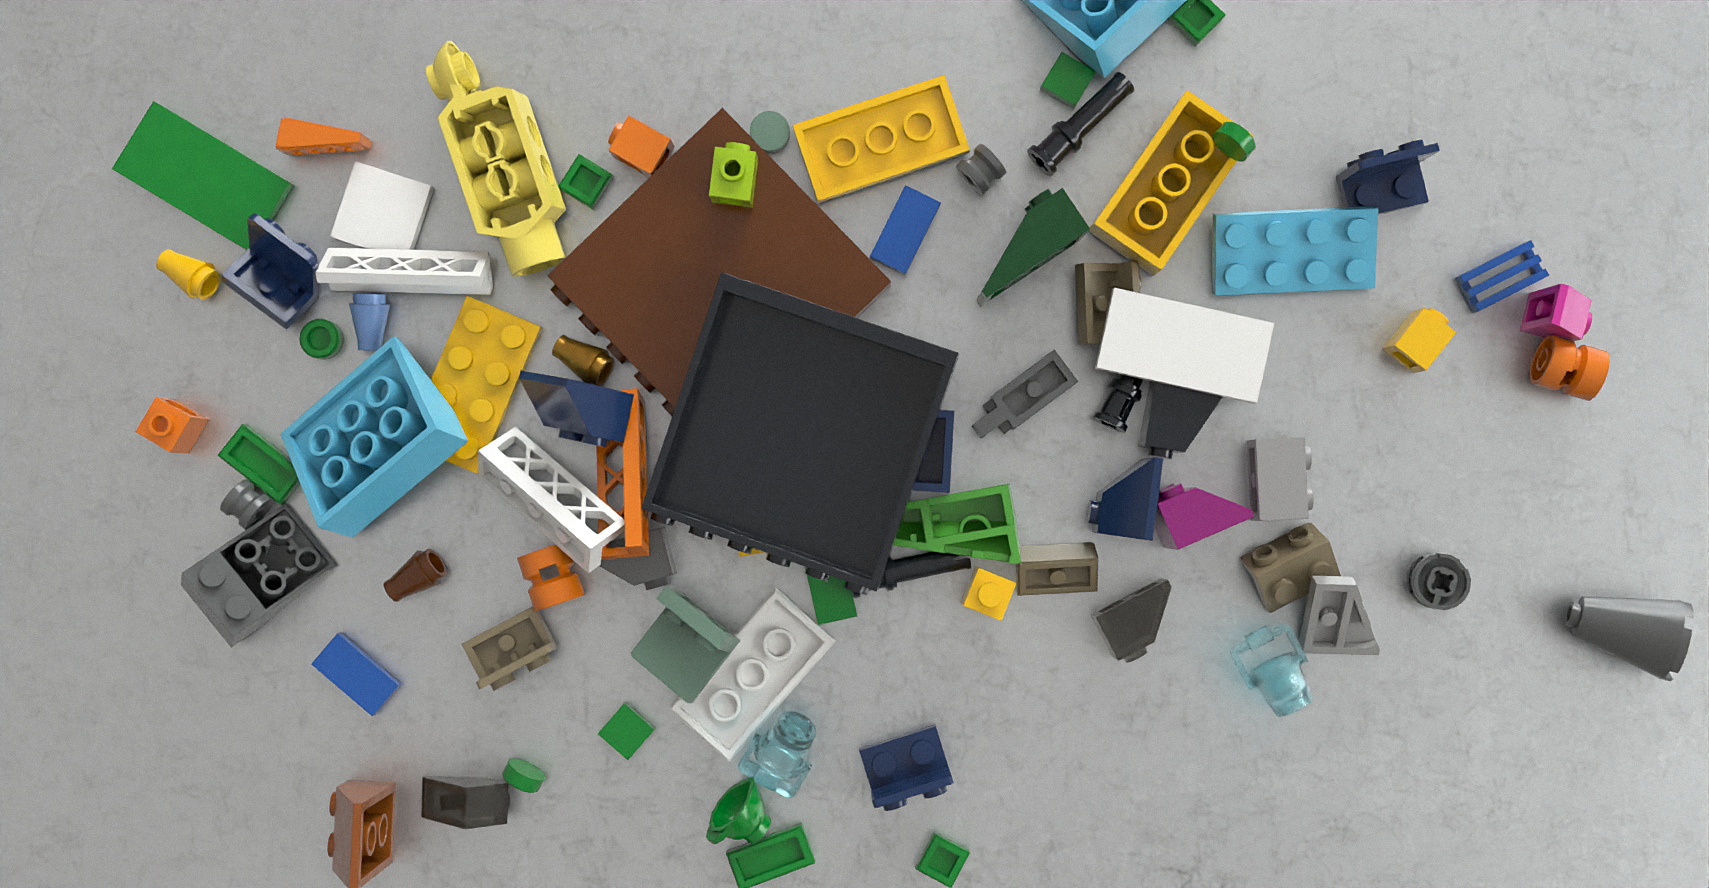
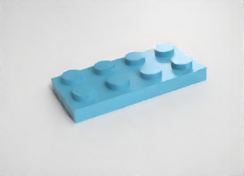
M1365 206L1214 213L1212 293L1215 296L1375 288L1378 208Z

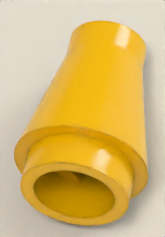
M171 249L163 251L156 262V268L167 275L192 299L199 298L205 300L210 298L220 284L221 276L219 272L215 271L213 264L176 253Z

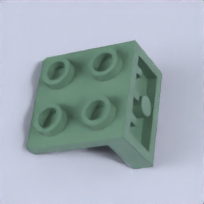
M666 586L656 598L666 608L632 650L631 656L685 702L693 703L741 640L681 591Z

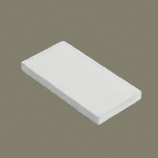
M1113 288L1095 369L1256 404L1258 403L1275 323Z
M777 587L734 634L741 641L695 701L687 703L679 697L669 708L728 762L731 761L836 642L829 633Z

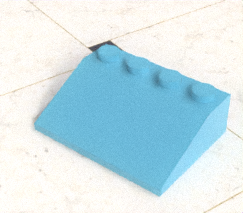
M1187 0L1022 1L1080 60L1105 78Z
M395 336L280 434L318 528L352 538L468 442L452 407L401 340Z

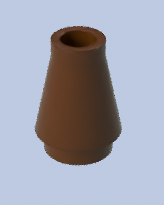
M427 549L424 552L418 550L390 579L384 582V589L393 601L399 602L405 597L441 584V578L446 576L447 570L444 562L432 549Z

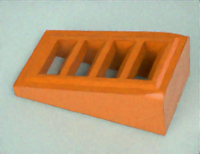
M284 117L280 121L276 149L291 156L370 150L372 142L360 132Z

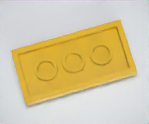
M945 75L792 125L818 203L969 154L970 152Z
M466 296L431 381L454 410L468 439L464 446L445 461L478 474V451L496 440L520 384V371L526 370L543 327L469 296Z

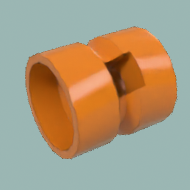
M1547 335L1541 341L1533 356L1529 373L1530 381L1534 385L1551 390H1558L1562 387L1564 394L1590 401L1596 397L1606 380L1610 364L1609 354L1607 351L1587 345H1580L1576 348L1574 341L1555 335Z
M556 544L517 558L523 579L532 583L528 594L534 612L585 595L579 574L570 570L574 560ZM557 565L560 576L543 581L540 570Z

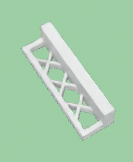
M328 248L316 270L317 283H329L330 291L490 295L493 289L489 252Z
M514 427L478 451V477L587 573L601 565L602 547L625 531V521L517 427ZM515 443L526 452V457L509 458L502 451ZM529 470L548 471L553 476V482L534 481L529 476ZM557 494H573L581 500V507L563 506L557 501ZM585 518L603 519L610 526L597 535L585 525Z

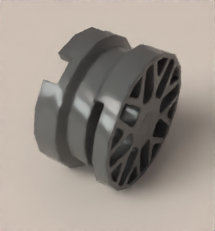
M1427 553L1419 556L1411 563L1407 571L1406 585L1409 594L1417 603L1432 609L1448 610L1457 607L1466 599L1470 592L1471 577L1468 569L1464 567L1460 559L1449 554Z

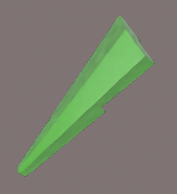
M1010 483L909 501L894 546L957 554L1011 564L1021 563L1018 527Z

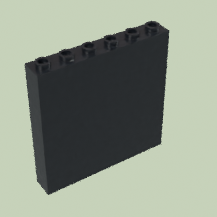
M721 272L641 509L652 512L650 519L656 522L674 526L675 521L689 525L690 529L688 532L698 537L712 540L715 534L729 539L727 546L735 550L751 553L752 548L766 552L768 553L766 560L777 565L789 567L791 562L806 567L805 574L814 578L828 581L831 575L845 580L844 587L851 591L864 595L868 594L869 589L877 591L880 587L960 354Z

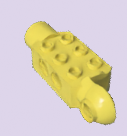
M452 41L445 42L438 50L434 64L426 67V75L437 98L448 100L447 106L437 118L476 232L499 238L512 277L534 274L559 265L566 257L554 223L566 211L528 97L513 89L495 86L485 91H477V88L480 86V78L473 60L467 52H461Z

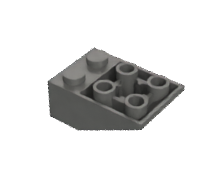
M285 503L182 572L181 586L232 648L276 616L336 567V564Z

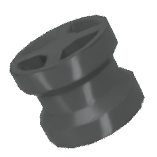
M979 144L974 149V155L970 159L961 160L956 165L964 180L980 195L988 191L989 184L994 179H1001L1007 173L999 159L983 144Z
M245 479L239 482L227 494L221 503L220 510L227 516H235L239 520V525L247 530L265 517L273 504V499L267 494L260 495L255 491L254 484Z

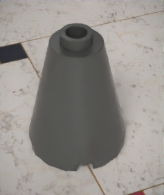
M1582 596L1578 603L1571 602L1569 605L1565 625L1571 627L1572 636L1659 679L1671 682L1673 678L1669 672L1679 673L1688 652L1692 630L1684 628L1685 616L1694 618V610L1692 604L1681 600Z

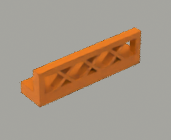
M638 388L621 390L622 392L634 394L624 443L611 440L606 444V447L596 445L597 497L615 511L608 504V495L619 483L624 486V506L619 512H615L625 521V547L609 548V543L602 547L601 560L650 556L649 515L647 510L641 509L648 489L645 400ZM620 445L623 448V468L616 473L607 465V457ZM607 472L613 477L609 483ZM598 519V534L610 526L603 519Z

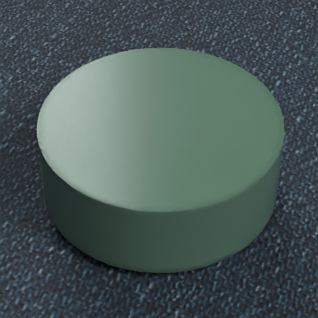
M765 111L758 114L751 122L750 136L766 153H776L782 150L789 141V124L780 113Z

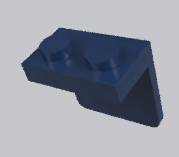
M253 213L247 219L249 249L221 274L222 282L287 330L319 298V283H317L316 278L318 259L310 247L304 243L297 244L287 237L283 229L275 221L269 218L263 219L258 214Z

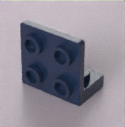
M1415 140L1399 145V150L1385 155L1383 149L1358 155L1359 159L1348 162V169L1336 176L1343 208L1374 206L1378 208V215L1428 203L1429 200L1420 163L1440 151L1438 143L1424 146L1423 140Z
M935 724L859 748L870 784L874 808L883 806L884 811L895 810L907 805V798L923 794L924 799L933 798L948 791L946 786L954 783Z

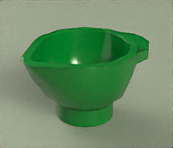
M753 777L732 786L717 802L711 813L710 826L706 834L707 840L712 844H718L725 838L733 840L745 839L753 844L759 841L768 831L771 818L764 813L765 806Z

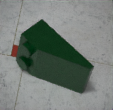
M1063 188L1054 194L1047 189L1028 202L1029 206L1024 209L1026 211L1025 217L976 300L980 307L1078 243L1090 230Z

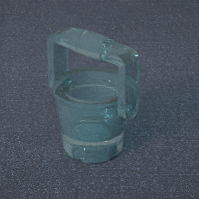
M1279 623L1269 629L1267 626H1264L1244 636V641L1231 648V657L1249 691L1257 687L1276 716L1281 717L1292 714L1313 701L1312 693L1301 667L1302 664L1308 662V659L1289 625ZM1285 632L1295 652L1292 651L1276 656L1260 664L1248 674L1239 654L1249 649L1254 650Z
M795 711L783 712L763 736L756 732L738 764L739 770L743 774L751 778L753 777L755 782L773 792L775 791L786 798L794 797L813 765L807 761V756L816 737L815 725L801 713ZM754 748V755L760 766L748 760ZM798 776L793 785L783 780L796 778Z

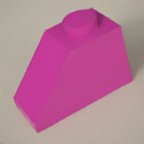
M1557 284L1528 294L1519 332L1544 338L1547 335H1555L1571 341L1582 340L1583 335L1589 331L1592 323V313L1589 312L1592 300L1565 284Z

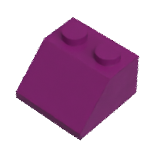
M1173 483L1159 489L1154 528L1163 548L1179 550L1253 518L1254 515L1250 508L1196 487L1183 488L1181 483L1177 485Z

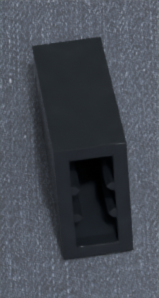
M1149 381L1138 446L1149 448L1148 456L1172 459L1173 453L1186 452L1222 397Z

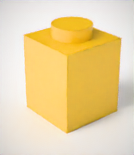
M1424 307L1412 311L1382 349L1412 373L1427 371L1457 332L1447 325L1449 320L1442 313L1433 308L1426 309Z
M975 566L960 603L965 607L1002 621L1017 583Z

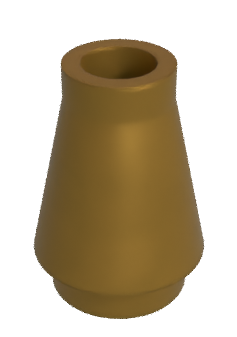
M566 335L559 337L552 349V355L563 362L584 383H593L597 386L602 385L614 367V358L608 356V350L571 339Z

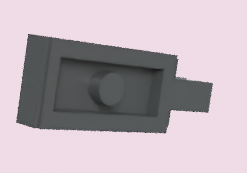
M1054 349L989 398L990 400L982 405L988 414L973 424L972 428L980 438L985 437L997 427L1005 434L1011 429H1016L1079 381Z

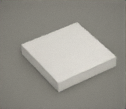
M355 161L330 237L364 249L414 250L434 187Z

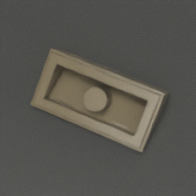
M1094 543L1020 546L1021 563L1015 564L1018 596L1098 591V554Z

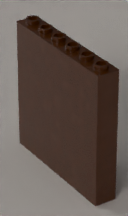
M723 107L547 275L555 283L550 289L565 306L568 307L573 302L583 312L578 318L593 335L601 331L610 340L611 343L606 346L608 351L621 364L629 360L638 369V372L634 375L636 380L649 393L657 389L665 397L666 401L662 406L671 416L677 404L721 272L856 318L864 313L891 286V280ZM727 142H736L749 145L750 151L757 153L758 167L752 208L712 203L709 197L715 147L725 148Z

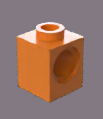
M629 115L624 124L620 122L616 124L608 139V144L611 145L609 152L615 159L647 177L652 176L668 160L675 147L669 137Z
M155 397L135 432L170 453L189 454L209 419L175 399Z

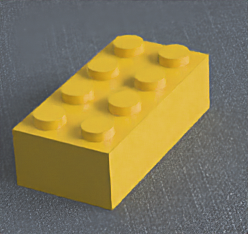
M1186 90L1095 219L1088 232L1129 260L1138 261L1139 267L1152 276L1160 272L1237 162L1224 154L1213 139V134L1224 122L1233 121Z

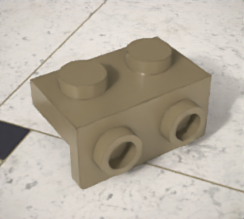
M1138 261L1081 263L1075 265L1079 345H1100L1113 288L1140 293L1141 277L1139 275Z
M1312 523L1296 527L1289 533L1267 544L1258 546L1241 557L1242 564L1252 575L1262 604L1269 613L1309 594L1312 575L1341 576L1330 541Z
M533 606L461 644L480 679L476 682L478 688L481 689L490 684L493 691L516 680L512 673L513 671L526 665L529 672L548 663L551 661L548 653L558 648L540 612H534Z

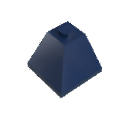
M1152 457L1139 460L1097 492L1096 500L1089 501L1087 510V524H1093V533L1153 541L1164 458Z

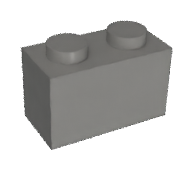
M1305 437L1248 440L1250 509L1254 515L1250 520L1309 519L1308 510L1313 509L1314 496L1311 486H1307L1306 470L1311 468L1312 455L1310 447L1305 446Z

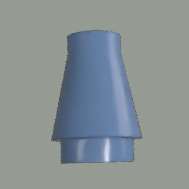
M353 293V303H349L358 341V350L377 351L383 346V337L390 304L386 303V294Z

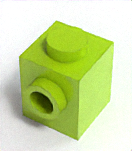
M727 142L725 148L715 147L709 197L712 203L753 207L758 156L755 151H750L749 145Z

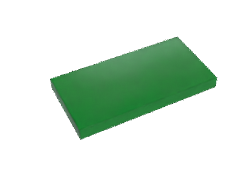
M155 101L152 102L112 167L114 171L245 250L249 249L247 219L253 213H256L263 219L269 218L273 220L294 186Z

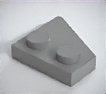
M1312 575L1298 644L1302 653L1379 655L1380 649L1374 638L1370 620L1363 607L1362 598L1353 577Z

